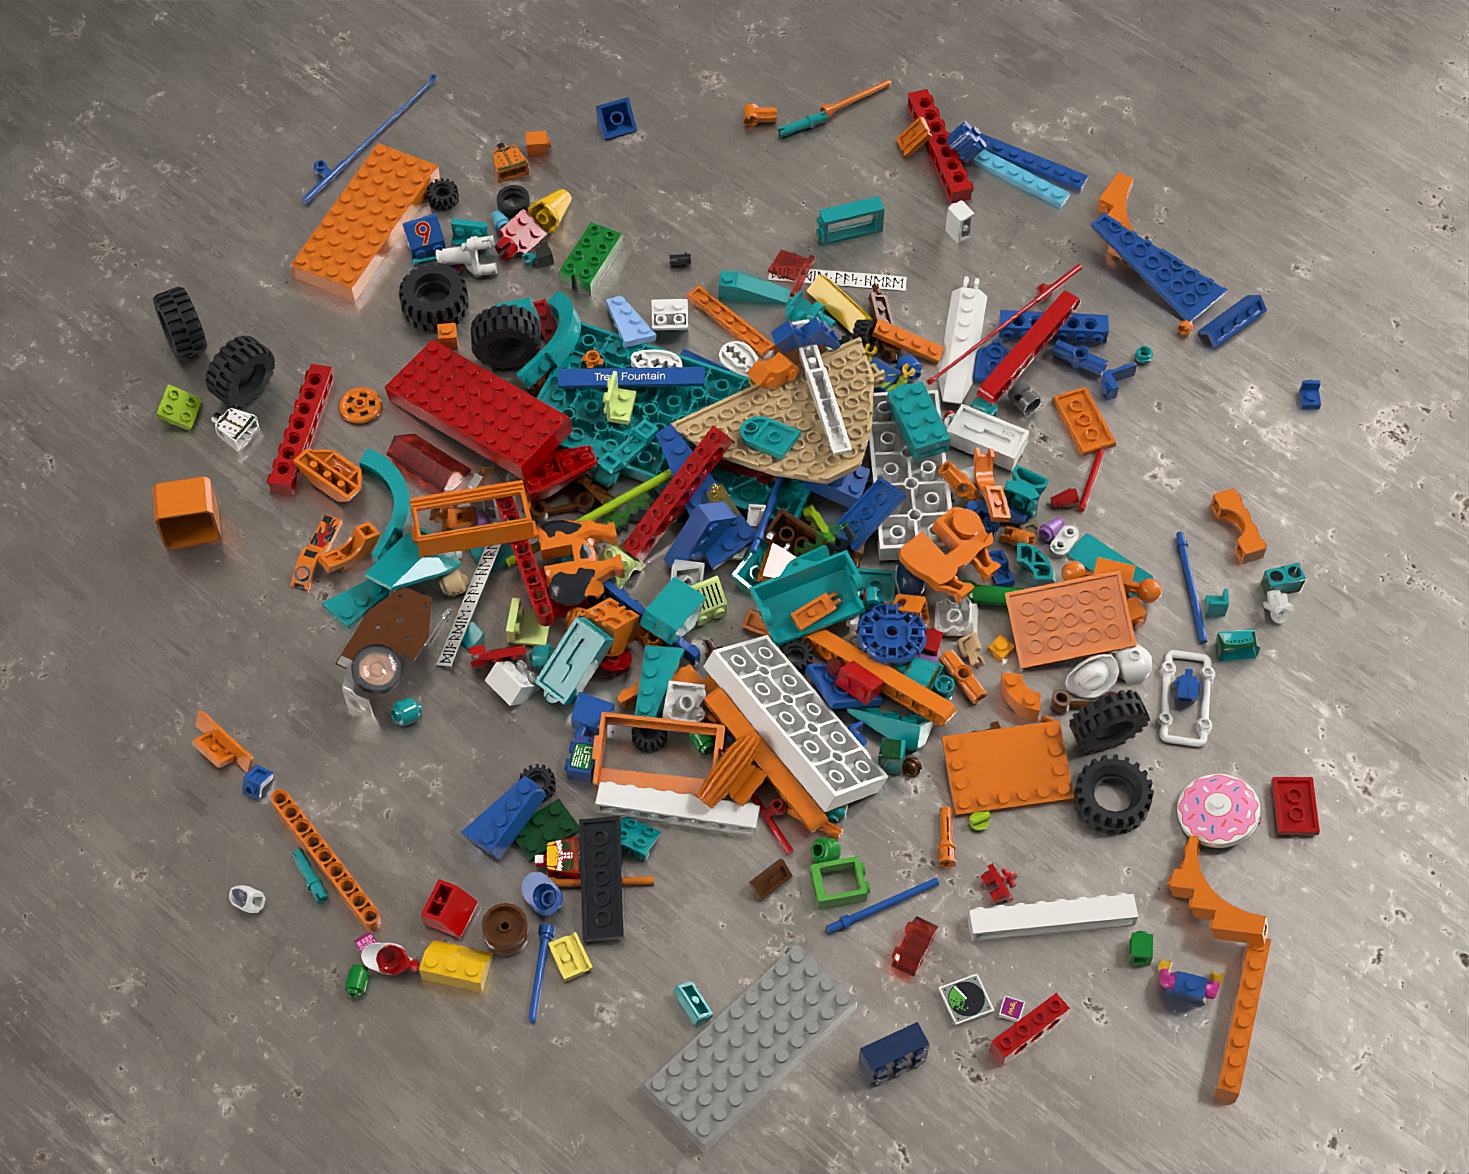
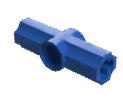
M1057 340L1052 350V355L1071 362L1072 367L1078 370L1085 368L1098 375H1102L1108 365L1107 360L1089 353L1085 346L1075 347Z

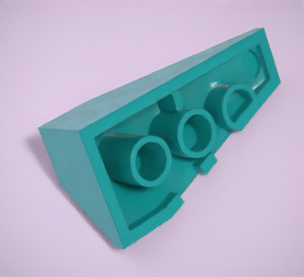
M721 270L718 285L719 299L786 305L790 300L791 289L740 270Z
M867 706L847 708L849 714L887 738L905 740V749L910 751H916L925 745L934 725L933 722L917 714L910 713V716H899L898 711H885L881 713L879 708Z

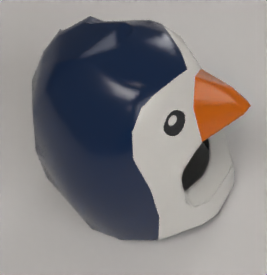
M902 563L898 564L895 567V593L920 596L927 582L913 575Z

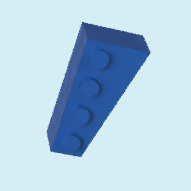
M725 501L697 505L664 557V561L671 570L675 559L699 562L736 520L737 516Z
M524 776L461 833L469 842L500 860L547 794L540 785Z

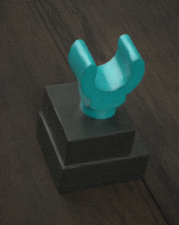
M547 241L540 243L541 247L535 248L536 254L525 253L522 255L523 260H527L525 261L526 267L532 266L537 260L540 267L554 264L553 254Z

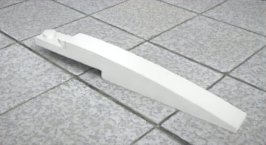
M809 319L792 323L802 327L809 322ZM805 345L798 347L802 368L833 456L852 452L818 346Z

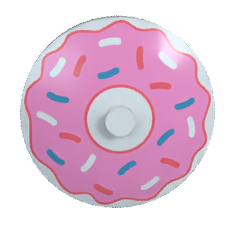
M1211 774L1194 780L1183 790L1177 805L1178 820L1185 834L1188 837L1190 835L1198 836L1201 845L1213 848L1230 847L1241 843L1254 832L1260 819V804L1255 791L1243 780L1226 774Z

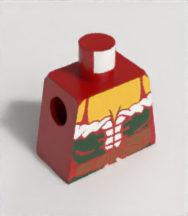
M580 837L549 842L547 844V854L535 855V867H547L548 877H555V879L581 878Z

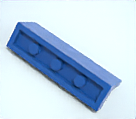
M1261 295L1245 296L1198 330L1199 335H1208L1213 347L1220 346L1267 311Z

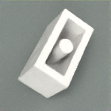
M962 200L948 207L945 231L957 244L972 236L974 212Z

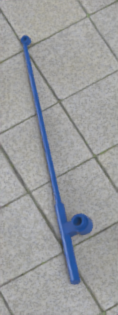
M431 74L430 82L333 170L327 167L325 161L317 160L314 163L313 171L316 175L324 178L302 198V201L307 204L362 149L435 82L437 76Z

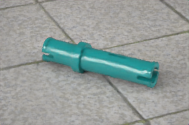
M825 111L812 116L809 114L806 118L778 127L777 131L778 134H781L780 137L783 138L809 127L814 128L815 125L828 121V116L825 114Z
M302 848L294 850L291 856L306 881L307 889L311 890L317 904L326 902L329 896L322 886L321 878L317 877L307 859Z

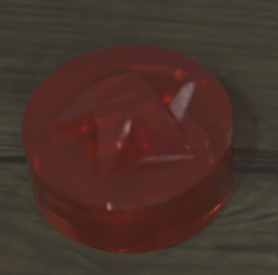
M830 658L825 668L831 675L838 676L840 669L846 664L840 659Z

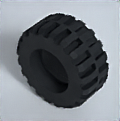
M428 263L427 266L420 265L418 269L411 270L410 274L403 278L399 286L401 310L404 318L412 326H418L423 331L427 329L429 332H435V330H438L437 324H458L462 317L466 315L469 308L467 285L461 273L448 265L445 267L444 264L440 263L438 265ZM432 292H441L448 295L442 301L427 303L420 300L423 296Z
M178 286L156 294L153 298L157 317L175 357L182 360L204 352L207 349L205 333L187 291L183 287Z
M501 304L498 307L496 305L491 306V309L486 308L482 313H479L471 323L472 353L484 365L488 364L492 368L499 367V369H514L516 366L521 367L525 363L530 362L540 351L539 321L533 313L523 307L518 308L517 305L507 306V304Z
M235 337L234 340H230L225 346H222L218 354H215L213 361L208 366L209 370L206 372L207 378L205 380L207 389L211 394L229 407L240 408L250 404L252 400L258 398V395L262 394L265 390L264 388L269 384L270 378L274 373L275 358L268 348L253 337Z

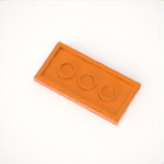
M1087 387L1053 396L1052 401L1082 457L1096 453L1098 449L1106 450L1116 446V441Z

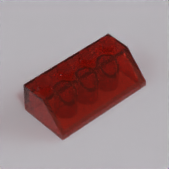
M415 433L395 435L386 454L392 459V462L404 466L406 471L420 476L422 481L431 483L440 492L454 490L471 471L469 467Z

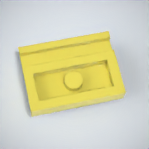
M576 932L573 935L548 943L549 950L564 982L581 976L587 971H593V967Z

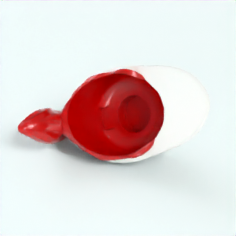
M386 942L367 945L361 953L362 961L368 968L383 974L397 975L408 968L413 972L419 970V960L408 957L405 949L398 944Z

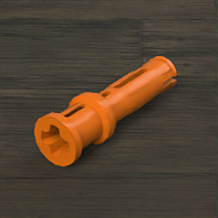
M941 807L939 809L940 842L937 846L940 851L938 865L942 868H952L956 865V860L954 859L956 845L953 842L952 808Z

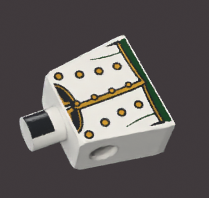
M229 408L224 415L215 412L212 416V422L216 423L217 435L238 452L259 428L257 416L234 408Z

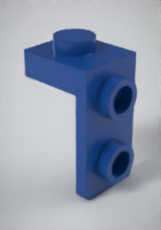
M1136 363L1124 364L1119 368L1103 372L1101 386L1104 394H1107L1110 400L1117 398L1119 386L1116 381L1135 375Z

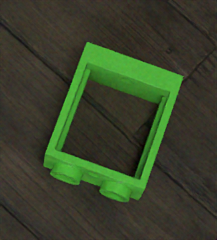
M859 856L810 865V877L818 910L867 901L870 887L868 881H864L863 875H866L864 863H860ZM855 869L860 890L826 896L821 874Z

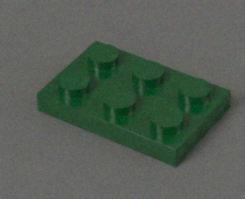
M558 798L535 812L514 839V842L529 863L535 861V855L547 853V844L549 842L570 839L580 833L579 825Z

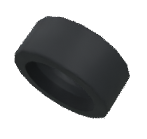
M519 185L505 186L497 194L498 210L508 218L515 217L522 209L528 212L530 207L528 191ZM511 197H519L524 200L517 206H508L503 203Z

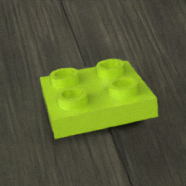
M168 384L155 417L190 431L202 398Z

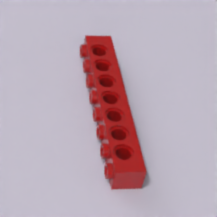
M928 89L908 93L907 106L914 121L919 117L924 118L930 130L929 132L932 134V137L925 143V146L951 204L961 200H971V195L974 191L973 183L969 182L967 170L963 169L962 160L958 157L956 149L952 150L949 147L950 145L947 140L950 138V133L946 131L945 122L940 118L939 108L934 105L933 95L929 94Z
M311 364L309 370L305 372V382L300 386V395L295 400L294 412L289 416V426L284 430V440L282 444H279L277 459L273 460L272 473L267 477V484L270 487L271 493L289 496L294 494L301 471L293 460L306 448L310 449L335 378L332 367Z
M714 425L711 427L621 546L639 561H644L732 445L733 441L728 435Z

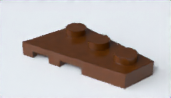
M586 472L575 479L577 483L584 485L587 488L586 490L593 494L601 504L604 505L615 499L600 484L595 483L593 478Z

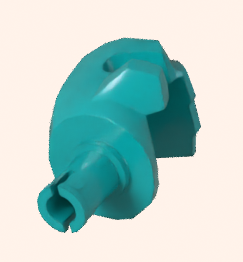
M803 291L796 293L787 302L784 308L785 320L796 322L809 319L811 321L817 317L822 322L825 321L831 330L834 328L836 320L823 314L825 305L820 302H816L814 305L802 298Z

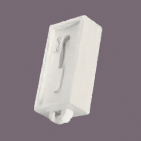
M961 404L956 414H949L944 421V426L951 438L950 446L974 455L975 448H979L981 454H988L989 448H992L995 455L993 463L1010 471H1013L1028 443L1030 431L964 404Z

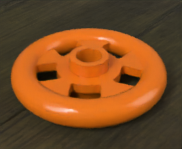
M353 388L341 397L338 404L339 413L346 421L351 423L363 424L370 422L381 412V397L370 388ZM360 394L367 395V398L360 397ZM350 398H353L354 400L351 404L347 402ZM374 401L375 406L369 407V402ZM352 408L354 413L349 414L347 411ZM368 412L365 416L360 415V413Z

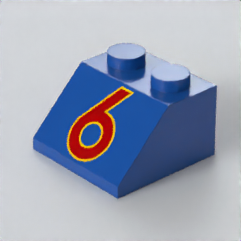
M436 213L402 223L406 246L412 261L415 258L423 259L435 255L436 250L446 249Z

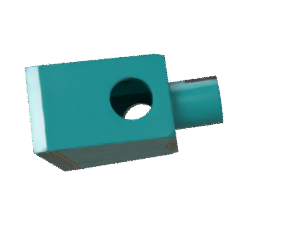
M914 657L908 666L904 664L895 666L896 671L932 692L935 688V681L938 677L942 676L944 668L942 664Z

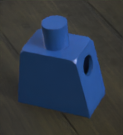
M579 691L571 717L572 728L576 729L574 737L576 735L587 736L588 734L599 736L602 712L615 713L614 704Z

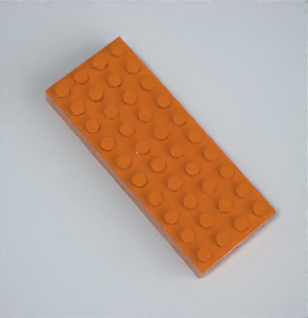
M377 143L290 264L293 278L355 302L404 232L402 223L411 221L426 200L428 185L430 186L431 182L435 183L436 179L440 180L438 165Z

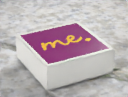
M1005 995L998 1017L1018 1022L1021 1018L1025 1002Z

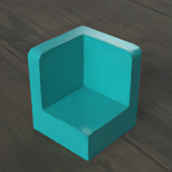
M1228 589L1223 590L1222 596L1206 595V615H1226L1229 606Z

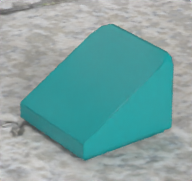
M474 622L467 626L461 641L468 650L469 647L478 646L485 641L484 633Z

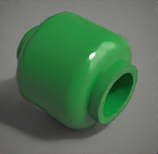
M820 837L811 846L812 858L817 863L838 860L841 856V846L833 838Z

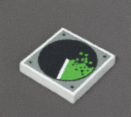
M977 973L938 988L955 1027L994 1013V1008Z

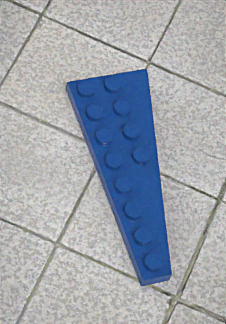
M1103 213L1091 223V227L1184 320L1192 322L1227 293L1228 289L1226 287H1221L1213 279H1208L1200 274V271L1197 269H1192L1185 265L1184 261L1154 246L1151 241L1141 238L1135 231L1128 230L1121 225L1122 223L1106 213Z
M670 424L659 431L656 436L674 477L693 451L673 425ZM709 474L685 505L689 516H691L699 504L723 501L737 516L736 520L705 554L711 569L714 571L751 545L755 531L711 474Z

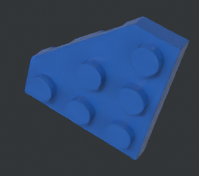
M824 663L807 664L806 673L831 709L882 704L883 698L880 693L878 697L865 705L834 684L839 673L830 670L831 666Z

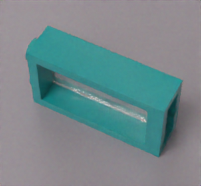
M880 196L820 209L819 217H817V238L821 239L823 245L883 232L885 208Z

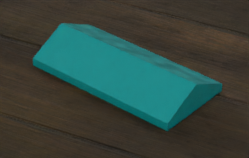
M765 541L759 545L756 554H752L749 551L731 575L741 590L750 594V587L762 583L756 580L766 549L770 546Z

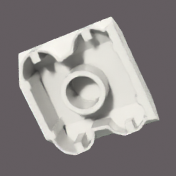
M967 597L959 604L948 599L936 602L934 628L943 632L945 636H965L971 631L977 633L979 613L977 603H972Z
M669 681L662 718L691 722L702 721L705 714L701 707L703 698L706 696L705 685Z

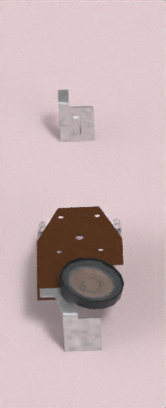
M475 473L467 489L476 488L483 476ZM493 499L485 500L484 506L483 501L470 503V506L476 507V511H484L487 516L496 519ZM406 587L392 590L388 595L389 597L367 612L335 665L347 669L342 686L347 707L371 717L374 716L369 699L353 693L354 683L365 692L385 694L393 690L402 678L403 661L400 656L415 660L423 645L428 644V647H431L428 643L432 598ZM446 608L440 621L444 620L446 622L449 620L453 612L452 608ZM401 618L404 621L402 623H398L397 620Z

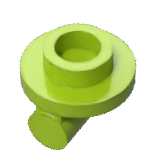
M989 811L974 812L969 818L970 826L977 831L987 829L991 818Z

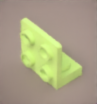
M613 371L612 377H609L607 381L608 392H604L603 403H605L604 414H607V422L629 425L637 396L636 391L619 389L617 371Z
M607 543L598 560L604 561L621 554L625 578L613 576L609 579L614 582L615 586L622 589L634 570L642 572L646 565L621 546H613Z
M512 598L506 627L507 642L532 646L546 645L550 626L544 627L539 625L534 610L524 609L519 598Z

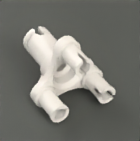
M474 236L467 239L466 243H462V246L446 248L441 251L436 250L437 262L445 266L465 264L475 278H481L482 275L497 274L496 262L480 265L478 260V250L491 249V246H495L494 236L479 238Z

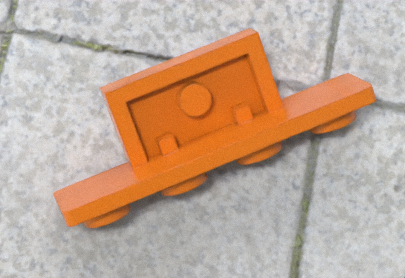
M202 710L199 711L195 726L204 734L195 738L193 745L217 768H221L234 761L246 773L249 772L252 767L253 756L215 723L210 716Z

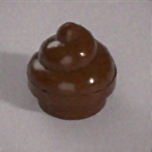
M916 757L906 758L902 766L904 774L909 777L919 775L922 771L921 761Z

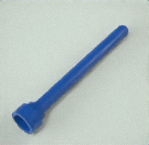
M540 924L538 928V935L541 941L528 1020L531 1023H534L537 1019L548 943L555 933V927L549 924Z

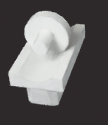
M1280 590L1268 591V601L1263 602V607L1271 611L1270 616L1274 622L1282 623L1288 617L1287 610L1294 611V605L1288 602L1287 594L1281 593Z

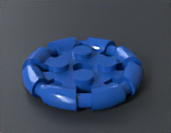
M888 603L876 605L870 608V612L865 613L858 623L857 631L859 634L857 635L859 646L864 653H868L870 658L878 663L886 665L888 663H895L896 665L905 664L912 661L916 654L919 655L925 647L927 641L925 633L927 629L923 619L909 612H899L898 606H904L903 604L888 605ZM895 630L897 634L890 636L887 634V631ZM888 651H896V655H888Z

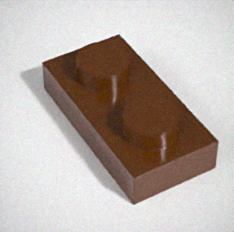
M778 859L752 879L749 884L757 898L763 900L793 877L785 861Z

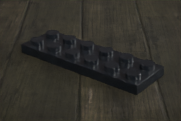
M621 817L579 819L583 941L625 939Z

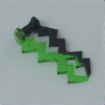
M656 488L638 496L637 501L631 500L627 502L625 511L613 510L614 516L604 515L603 524L607 525L609 521H613L616 523V533L621 534V529L628 531L631 520L641 521L648 512L647 510H642L643 501L649 502V497L656 501L660 496ZM633 507L640 508L638 515L632 514ZM619 518H623L624 523H618Z
M847 521L842 524L829 523L828 534L817 531L816 544L804 541V548L795 546L794 556L797 557L798 552L805 554L809 550L812 551L822 546L823 540L833 542L834 533L840 535V529L844 531L848 540L841 538L840 546L829 543L828 551L830 556L833 555L834 551L837 553L845 551L848 545L857 539V536L854 535Z

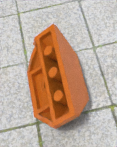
M306 448L293 460L311 484L337 502L350 501L362 489L361 469L334 450H312Z

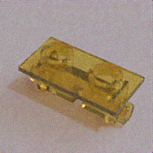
M715 483L711 485V490L706 492L711 503L725 501L737 517L741 516L723 484L717 485Z

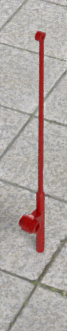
M1080 264L1076 265L1053 284L1046 285V283H1042L1036 287L1038 295L1034 297L1033 301L933 378H929L926 381L928 385L932 384L942 374L1033 305L1051 297L1055 290L1083 270Z
M723 748V750L720 749V752L722 753V755L725 753L724 748ZM753 793L750 799L751 802L760 806L759 814L787 855L794 852L793 848L773 820L777 815H783L787 812V803L782 798H775L770 806L765 808L758 796Z

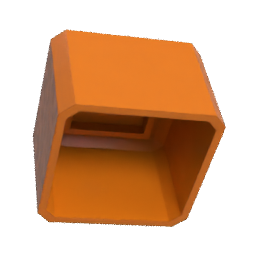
M200 476L155 484L152 488L155 523L165 548L174 549L218 542L222 539L219 505L209 478Z

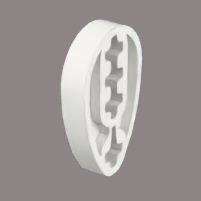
M732 341L726 343L719 352L720 365L728 368L730 372L750 378L746 373L758 360L755 352L744 342Z
M642 350L631 355V365L633 368L682 367V361L679 356L669 351Z

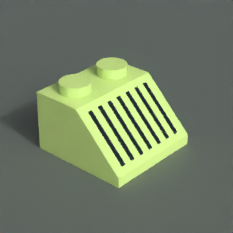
M718 576L690 586L706 596L695 626L704 625L707 621L721 618L727 614V601Z

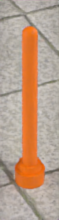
M886 80L833 105L825 104L820 107V112L825 111L829 118L833 116L836 110L889 87L891 82Z

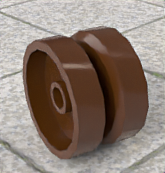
M509 903L497 904L490 908L483 916L481 924L486 946L492 953L497 956L509 957L523 951L528 944L530 935L527 918L521 908Z

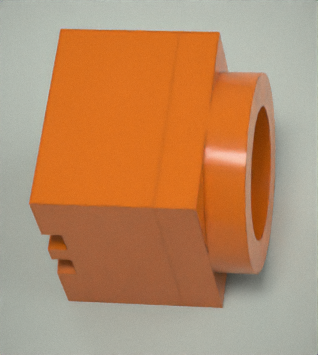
M611 598L586 610L584 617L615 639L605 656H618L625 651L626 645L635 640L640 615L632 610L626 611L625 606L619 607V603Z

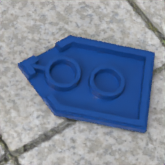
M998 338L977 351L973 379L977 383H983L1010 352V350H1007Z

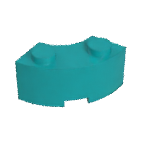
M1018 543L1016 561L1021 568L1029 569L1033 572L1037 585L1057 583L1055 570L1048 558L1038 548L1030 544Z

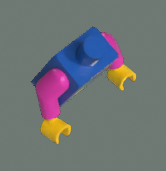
M1162 957L1160 958L1157 969L1160 971V983L1163 988H1166L1165 995L1205 1004L1206 998L1214 999L1217 996L1219 986L1222 985L1223 972L1215 974L1214 970H1212L1209 981L1206 977L1181 971L1170 973L1172 960L1166 962Z

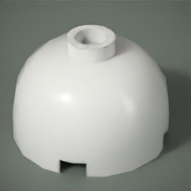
M1139 645L1117 651L1114 657L1119 667L1117 678L1125 680L1127 684L1144 682L1152 669V658L1149 652Z

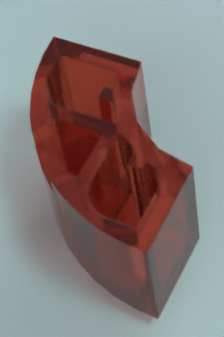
M918 916L912 922L908 921L904 929L906 935L899 947L896 946L891 955V958L894 959L891 966L914 977L924 961L927 950L932 945L939 926Z

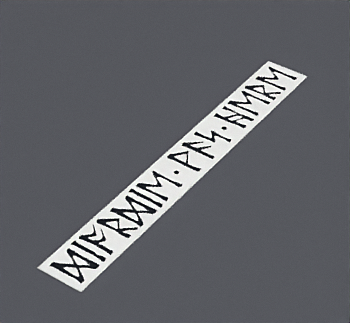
M770 266L768 280L813 283L820 274L828 277L839 286L872 288V285L876 283V285L879 284L880 289L906 291L907 277L777 266Z
M501 544L485 546L436 665H452Z

